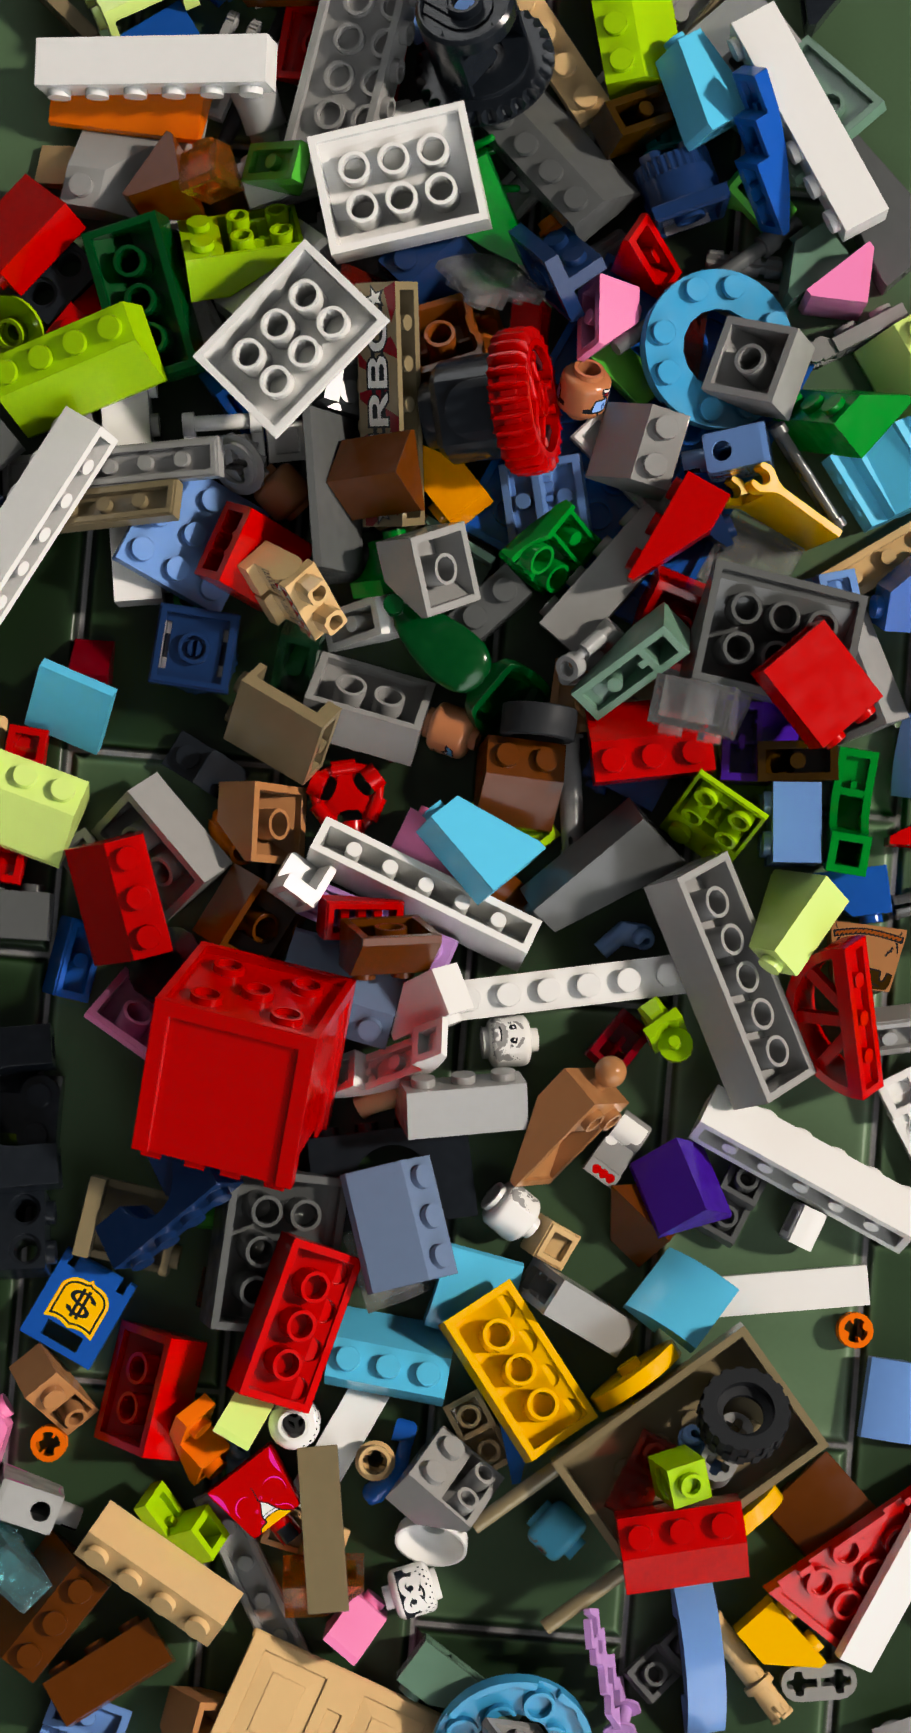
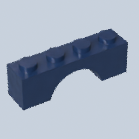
M176 1158L171 1162V1192L161 1211L155 1213L147 1205L120 1206L95 1227L113 1269L131 1268L132 1271H139L150 1266L154 1262L153 1257L161 1250L174 1246L179 1242V1236L184 1231L202 1223L206 1219L205 1214L208 1211L230 1200L232 1197L231 1192L244 1182L242 1177L240 1180L221 1176L219 1175L220 1169L208 1166L205 1167L204 1171L184 1166L185 1160Z

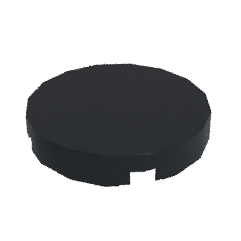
M168 927L173 951L129 963V980L134 990L151 1003H154L158 993L200 944L193 934L183 928Z

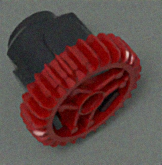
M532 325L509 327L496 331L487 348L488 353L440 360L432 370L429 380L421 382L418 392V410L424 438L431 449H439L442 455L453 464L502 458L510 472L518 477L542 475V473L553 471L559 462L558 456L561 454L559 446L562 443L560 431L563 430L560 421L562 414L557 404L558 385L555 379L556 370H553L552 357L548 354V345L544 343V337Z

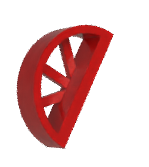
M866 935L847 936L830 943L810 957L799 975L791 977L786 990V998L817 1072L814 1075L834 1091L844 1096L864 1101L882 1088L884 1082ZM832 959L835 985L820 970L826 960ZM815 986L837 1008L838 1012L816 1010L814 999ZM821 1025L840 1027L841 1033L830 1043ZM842 1051L844 1052V1058L840 1055Z

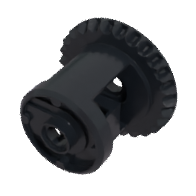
M416 0L415 17L424 42H422L421 52L416 55L417 65L414 71L420 97L428 108L464 100L470 127H486L515 118L529 109L542 96L550 83L554 71V46L548 30L544 28L539 18L532 17L528 10H519L517 0H475L473 5H469L468 9L465 10L454 8L458 0Z

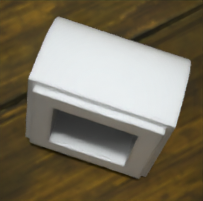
M796 1201L786 1217L779 1232V1237L811 1252L827 1219V1215Z

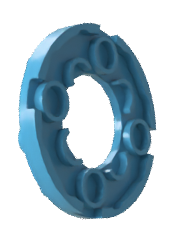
M707 269L691 273L668 286L653 307L649 309L641 332L640 357L648 385L660 403L664 402L671 410L691 416L689 425L706 430H725L749 424L762 416L749 413L707 394L701 389L703 382L697 379L689 369L683 352L684 336L690 323L700 314L716 310L729 312L735 317L790 327L791 325L778 300L758 281L732 270Z
M516 1673L490 1677L465 1689L445 1708L433 1733H480L482 1730L481 1723L485 1717L499 1718L507 1715L514 1717L517 1716L516 1714L526 1716L531 1721L541 1723L548 1733L592 1732L582 1706L565 1688L540 1676Z

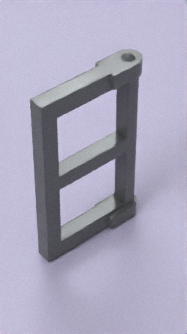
M772 419L766 423L767 430L818 512L842 529L847 524L842 514L837 513L789 436V428L785 422H778Z

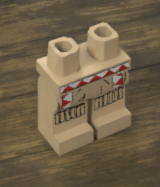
M265 540L237 565L251 591L256 594L255 597L271 623L279 626L286 619L298 624L301 631L314 641L319 639L324 633L330 636L334 635L347 623L348 620L339 607L314 561L306 559L303 562L298 556Z

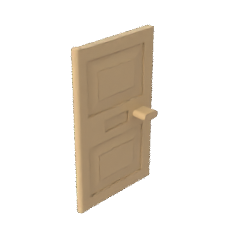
M255 1628L252 1632L250 1644L209 1733H433L442 1713L419 1702L416 1703L404 1695L259 1628Z

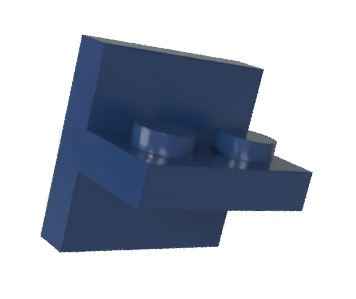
M522 223L509 230L508 233L536 293L572 324L583 317L585 313L575 290L607 269L603 257L565 225L547 234L543 240Z

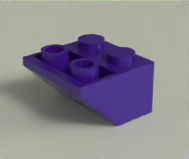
M723 700L719 709L718 736L720 745L717 760V780L723 784L768 786L773 782H757V741L798 740V733L775 704L758 701ZM779 781V782H797V781Z

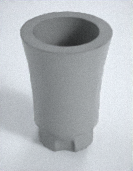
M277 85L276 93H263V97L257 99L244 98L239 96V93H229L242 121L246 136H250L251 143L284 141L287 130L285 123H287L281 105Z

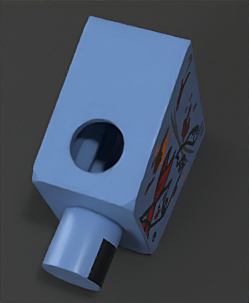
M764 421L702 435L703 448L681 452L685 475L688 471L694 474L708 472L712 482H722L732 476L739 477L740 479L759 476L760 474L756 473L753 468L761 462L770 464L775 470L770 436ZM724 451L731 452L728 459L724 461L717 460L720 453Z

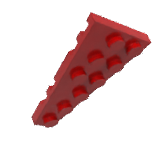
M911 1485L762 1587L773 1598L837 1648L911 1513Z

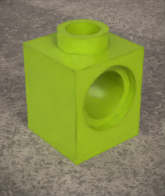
M683 1444L647 1456L655 1495L674 1510L712 1497L705 1458L687 1445Z

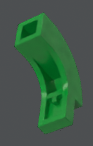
M840 745L838 747L839 780H832V783H830L823 830L822 865L825 871L866 877L873 838L869 834V814L879 752Z

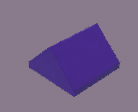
M676 1137L630 1163L629 1169L658 1238L724 1220L732 1216L705 1148L694 1141Z

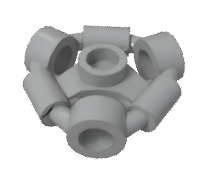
M605 617L596 627V630L578 645L579 650L577 652L570 651L557 659L556 671L559 682L567 686L577 685L587 674L585 671L589 672L625 634L624 631L608 617Z

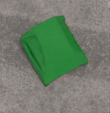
M568 500L556 504L550 511L531 523L498 553L519 578L542 596L547 591L550 593L560 591L580 565L585 566L594 555L592 553L602 541L574 511L576 507Z

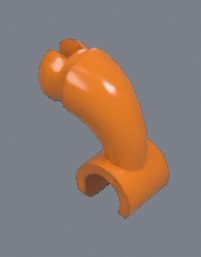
M218 809L214 810L212 819L208 823L210 836L230 856L232 862L238 865L250 864V862L243 860L239 856L238 850L217 822Z

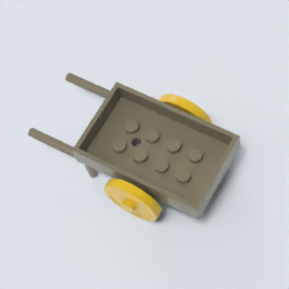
M739 1322L662 1378L658 1377L668 1370L681 1356V1351L673 1340H666L644 1352L639 1357L635 1355L616 1369L618 1372L605 1381L591 1395L590 1400L599 1412L612 1409L630 1398L629 1402L569 1445L562 1444L558 1449V1453L550 1458L551 1462L486 1507L473 1524V1528L477 1533H480L560 1475L621 1562L614 1511L665 1503L655 1495L652 1478L647 1476V1471L650 1468L647 1456L678 1446L679 1431L689 1424L696 1425L698 1416L696 1411L705 1387L708 1386L709 1381L714 1376H719L721 1371L726 1369L732 1370L735 1367L743 1366L746 1369H751L752 1367L759 1369L758 1371L761 1373H768L776 1383H780L784 1388L783 1392L785 1396L788 1395L790 1401L791 1419L788 1423L790 1425L781 1445L777 1450L773 1451L772 1456L767 1459H760L759 1463L751 1464V1462H747L743 1465L739 1464L727 1485L716 1489L711 1488L712 1496L737 1493L742 1504L746 1536L766 1520L782 1503L783 1495L776 1487V1484L829 1447V1444L749 1331ZM736 1397L728 1401L724 1406L723 1415L729 1412H738L745 1415L753 1425V1432L757 1431L763 1424V1412L760 1406L752 1399ZM733 1425L731 1428L739 1433L740 1429L737 1426ZM717 1455L716 1459L723 1462L724 1460L721 1459V1456ZM622 1563L543 1618L540 1622L546 1632L551 1634L624 1581Z

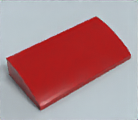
M281 1231L226 1386L238 1394L309 1414L361 1269L359 1257Z

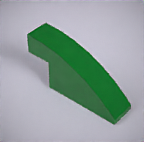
M487 147L476 151L493 229L466 236L487 250L514 263L523 265L508 233L509 230L519 224Z

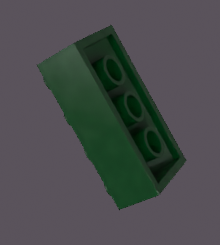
M153 210L81 234L101 308L105 309L121 301L142 305L168 379L164 383L205 372L206 370L192 357L204 343L190 299L189 289L169 218Z

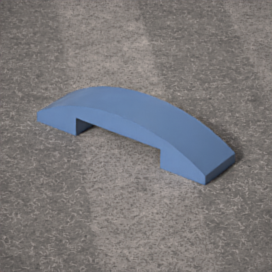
M713 1583L670 1589L672 1612L678 1624L684 1694L681 1695L684 1733L724 1731L727 1714L726 1671L721 1626Z

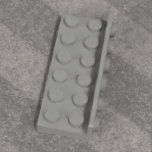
M416 0L319 1L284 141L302 140L308 143L306 138L308 136L381 120L395 115L396 103L394 96L397 85L401 84L404 79V57L407 46L412 44L415 35V25L413 22Z

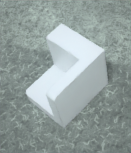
M291 852L287 855L267 891L297 913L315 909L337 870L331 865L317 868L298 853Z

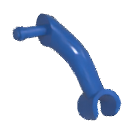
M403 1418L396 1420L391 1440L398 1442L395 1467L387 1478L380 1481H369L364 1485L362 1495L369 1505L373 1506L381 1503L407 1468L417 1431V1425L414 1421Z

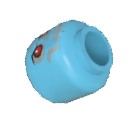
M547 1500L526 1523L530 1527L527 1534L529 1541L551 1561L559 1560L563 1555L571 1560L586 1543L581 1538L586 1529L585 1521L562 1500L555 1501L553 1504Z

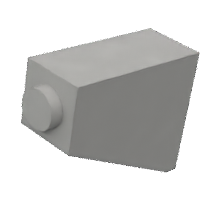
M533 1257L521 1277L518 1289L521 1297L543 1315L615 1358L631 1341L633 1331L637 1326L634 1320L547 1263Z

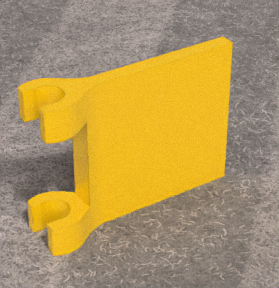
M761 462L753 468L756 473L762 476L763 484L758 483L754 479L744 483L742 479L736 476H732L724 482L726 486L732 489L734 494L733 498L730 497L725 509H740L746 512L801 553L839 538L843 530L781 485L774 468L766 462Z

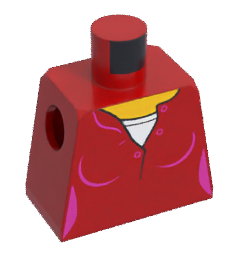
M272 1441L268 1442L209 1488L207 1493L209 1497L254 1539L270 1528L282 1545L285 1546L302 1532V1529L290 1514L292 1510L300 1505V1494Z

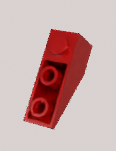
M690 471L687 472L683 480L676 476L665 495V498L671 502L663 515L656 511L644 532L650 536L643 550L638 547L634 549L624 567L630 571L627 581L633 584L708 536L728 503L731 494Z

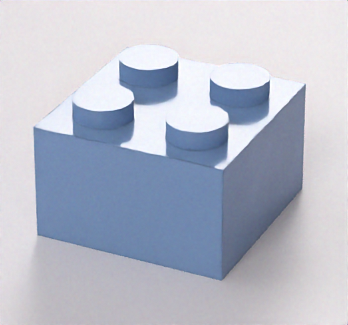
M773 781L765 787V791L762 794L758 795V808L769 815L765 821V831L762 834H758V858H764V867H813L820 864L822 782Z

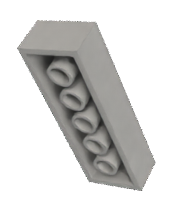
M728 851L693 860L643 887L733 1110L769 1104L817 1073L778 975L765 971L758 963V956L749 948L756 921Z

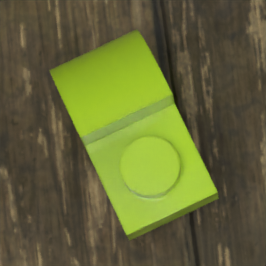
M163 1480L151 1483L133 1509L143 1523L202 1564L214 1560L230 1535L209 1504L184 1510Z

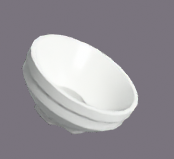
M405 1517L398 1525L395 1534V1545L401 1554L414 1562L422 1561L427 1566L445 1567L457 1564L465 1558L468 1549L467 1532L416 1525L408 1517Z

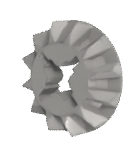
M234 432L223 436L224 478L218 479L227 489L236 494L250 495L265 485L264 478L269 474L267 468L264 467L267 456L260 455L257 450L259 442H250L246 433L236 435ZM237 458L240 460L245 459L248 465L247 467L239 466L238 464L233 465V462Z

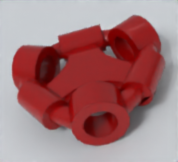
M355 758L330 761L331 765L318 770L309 782L306 794L309 795L313 806L310 811L321 825L326 816L337 821L338 815L342 812L349 810L359 811L362 814V820H350L340 823L365 834L366 829L372 822L377 823L387 801L383 798L384 786L387 783L372 763H357ZM358 773L362 775L372 788L373 794L364 795L357 788L354 778ZM331 776L337 781L335 792L330 800H321L320 798Z

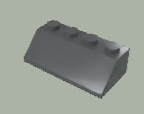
M546 90L529 109L515 118L492 126L478 127L482 138L489 134L495 136V140L488 144L560 225L562 227L565 225L584 242L641 195L638 189L610 159H606L602 150Z

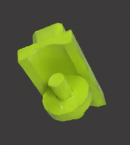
M655 996L637 1009L641 1015L642 1022L646 1026L643 1029L644 1035L655 1054L660 1051L667 1061L673 1063L682 1062L691 1055L693 1040L688 1033L683 1016L676 1007L668 1011L658 996Z

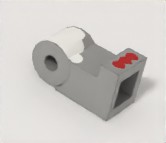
M626 1109L622 1113L619 1122L603 1136L582 1165V1168L611 1189V1185H616L620 1180L621 1175L649 1136L652 1127Z

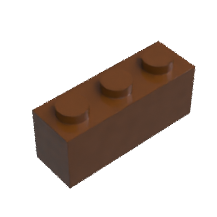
M138 1615L118 1628L121 1635L108 1643L103 1637L83 1649L86 1656L73 1665L68 1659L48 1671L51 1678L42 1684L66 1727H72L176 1661L151 1618L148 1617L142 1621Z

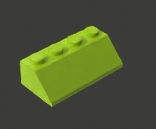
M591 0L609 99L612 100L662 83L655 62L666 52L663 45L678 33L672 0Z
M125 301L116 303L0 354V402L28 438H33L50 431L53 421L60 416L65 406L85 416L168 381L142 305Z

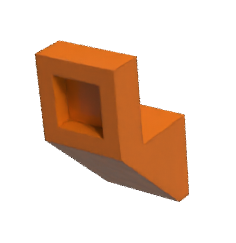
M206 1393L175 1416L169 1433L187 1477L194 1486L205 1477L212 1480L222 1472L227 1465L225 1456L231 1446L222 1436L212 1431L214 1427L210 1419L216 1403Z

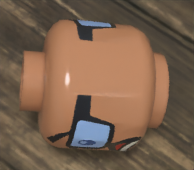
M587 359L584 362L578 360L570 363L563 369L557 389L558 406L574 420L582 421L598 417L604 412L612 386L610 375L600 363L591 359Z

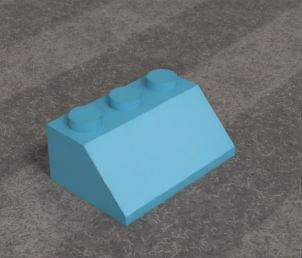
M347 1306L327 1361L324 1384L442 1407L453 1349L441 1330L425 1326L423 1320Z

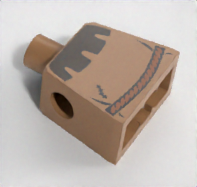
M835 921L826 934L827 945L847 936L866 935L872 991L889 992L904 946L907 930ZM832 959L828 960V979L835 985Z

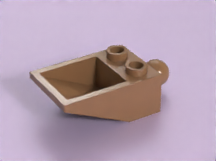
M612 1055L605 1056L597 1062L594 1068H564L538 1095L510 1178V1182L514 1187L551 1184L602 1130L607 1131L619 1122L622 1117L620 1112L629 1104L616 1088L624 1082L627 1075L626 1065L620 1058Z

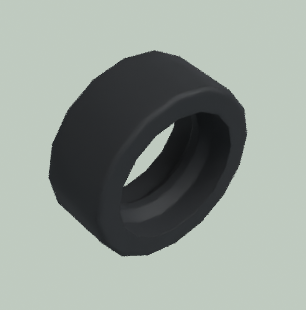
M507 701L502 705L500 734L505 737L570 744L575 742L578 711L569 706L546 702Z

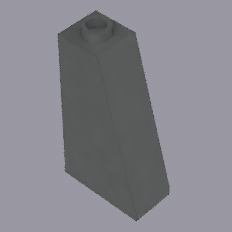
M857 135L851 141L889 210L884 221L854 236L853 239L858 249L869 241L874 246L871 278L877 290L883 296L911 272V194L863 139Z
M629 797L520 888L528 902L523 907L527 914L542 922L544 921L556 932L682 867L686 861L673 841Z

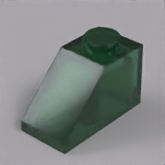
M286 619L280 633L270 685L303 704L304 696L324 648L326 633L314 641L301 631L298 624Z

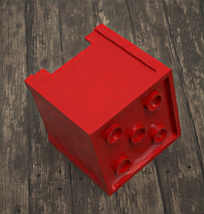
M201 941L155 997L131 1149L141 1151L140 1155L159 1160L162 1155L185 1160L184 1166L204 1171L206 1166L220 1169L219 1175L240 1180L241 1175L264 1181L263 1187L278 1191L291 1190L295 1183L299 1156L312 1133L314 1134L313 1137L317 1138L322 1129L327 1130L330 1125L357 980Z

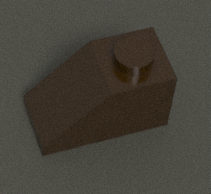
M660 83L604 102L589 128L606 159L609 160L641 149L677 123L664 86Z
M803 740L757 741V782L839 780L838 744L827 750L825 747L809 749Z

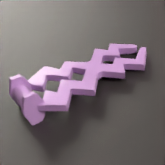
M586 1608L583 1610L584 1615L588 1617L583 1619L585 1648L589 1650L590 1665L597 1667L600 1695L604 1696V1713L610 1722L603 1728V1733H637L635 1725L630 1723L631 1717L641 1713L639 1702L626 1698L623 1676H617L615 1654H608L606 1650L605 1627L600 1628L599 1609Z

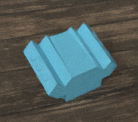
M911 415L895 421L862 459L829 455L821 462L864 533L911 513Z

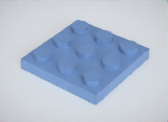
M213 479L181 482L183 484L179 521L128 526L112 560L196 608L221 612L230 594L194 574L226 501L252 507L268 518L269 515L261 507L230 491Z

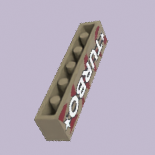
M418 282L355 283V287L390 320L357 355V391L359 393L360 416L358 430L360 437L415 429L424 498L423 435L418 410V392L421 384ZM425 510L363 519V527L425 525Z

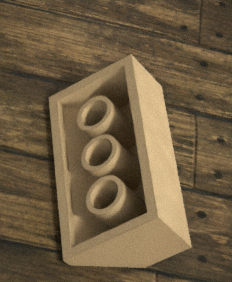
M112 1500L109 1501L74 1552L88 1566L105 1575L119 1585L122 1590L135 1596L152 1608L155 1613L165 1617L186 1632L188 1636L206 1647L210 1645L222 1629L244 1594Z

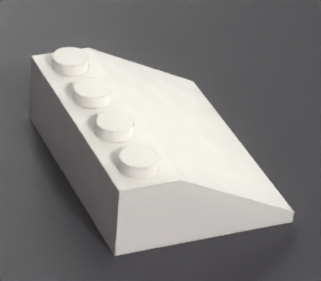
M464 100L306 137L331 256L337 265L493 229Z
M304 239L192 357L277 439L375 338L390 320L317 249Z

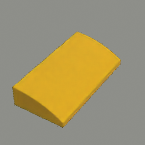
M510 1279L438 1325L526 1464L534 1461L598 1417Z

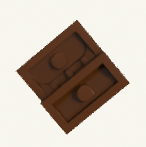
M827 1451L820 1452L794 1480L788 1481L779 1490L783 1495L782 1503L769 1517L800 1553L806 1557L875 1510L876 1507Z

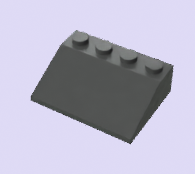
M309 405L302 412L313 561L328 585L352 583L362 574L368 561L369 548L363 547L362 532H370V527H363V519L352 520L326 481L341 440L359 438L360 433L359 430H355L352 418Z
M714 559L690 629V653L682 660L678 681L774 704L751 673L809 623L823 619L856 660L869 596L721 559Z
M297 1170L295 1183L291 1190L285 1189L282 1192L263 1187L264 1181L241 1175L244 1182L231 1192V1199L215 1207L199 1320L210 1329L246 1331L281 1231L340 1250L347 1207L340 1177Z

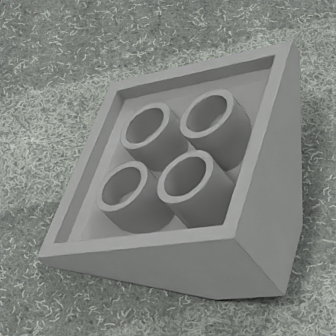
M208 119L200 145L178 142L188 158L195 181ZM82 130L67 165L60 199L67 204L78 218L116 223L137 216L122 195V192L159 140ZM169 220L172 232L179 233L177 221L180 220Z

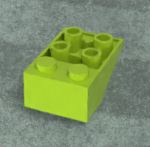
M276 203L263 209L249 211L235 209L222 215L208 217L205 215H194L187 220L177 221L191 302L231 297L280 265L303 241L294 204Z
M701 769L682 792L659 828L668 833L675 842L684 844L702 858L728 851L733 862L769 815Z

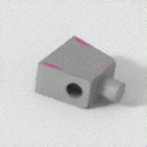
M3 1462L0 1469V1520L44 1535H50L54 1524L76 1530L84 1508L64 1501L63 1486ZM37 1502L47 1503V1505L42 1508H36L33 1506Z

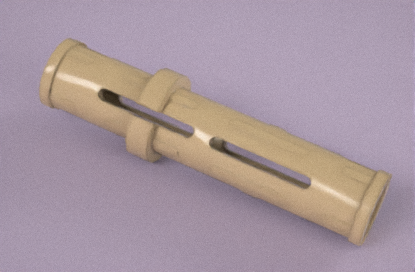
M718 1610L724 1658L746 1686L744 1688L746 1695L754 1697L770 1719L772 1725L779 1724L781 1722L779 1718L786 1719L793 1712V1708L789 1706L772 1683L774 1677L769 1671L764 1672L727 1622L721 1610Z

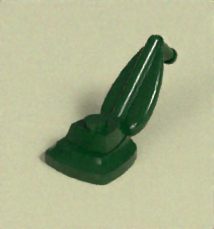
M390 594L384 599V609L389 616L393 617L394 627L401 641L420 667L445 689L457 693H466L465 710L473 727L480 732L482 737L486 738L488 734L502 736L500 734V723L504 702L517 700L546 702L551 694V687L541 676L528 666L511 659H502L491 663L490 653L486 645L476 634L461 623L443 613L429 618H421L397 594Z

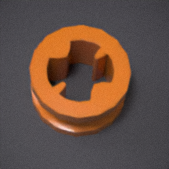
M853 1311L846 1312L840 1316L836 1322L835 1333L842 1344L857 1349L869 1344L873 1337L874 1329L872 1322L867 1316ZM857 1318L861 1321L859 1327L865 1330L864 1335L861 1339L855 1336V1341L848 1340L849 1332L844 1330L848 1321L854 1324V1319Z
M55 1424L41 1426L30 1440V1448L33 1455L43 1462L58 1460L68 1447L67 1434ZM45 1432L53 1433L52 1438L55 1436L59 1438L60 1444L56 1445L54 1453H47V1447L42 1450L39 1442L45 1438Z

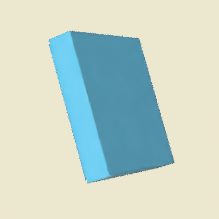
M44 658L38 668L24 725L49 730L50 736L97 755L103 743L118 689Z

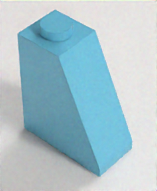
M701 28L688 35H685L683 31L674 35L663 45L666 52L655 62L684 146L689 152L734 127L736 124L733 117L745 109L732 76V70Z
M458 795L446 805L441 800L432 805L422 815L426 822L416 831L419 837L477 905L523 870L546 849L537 839Z

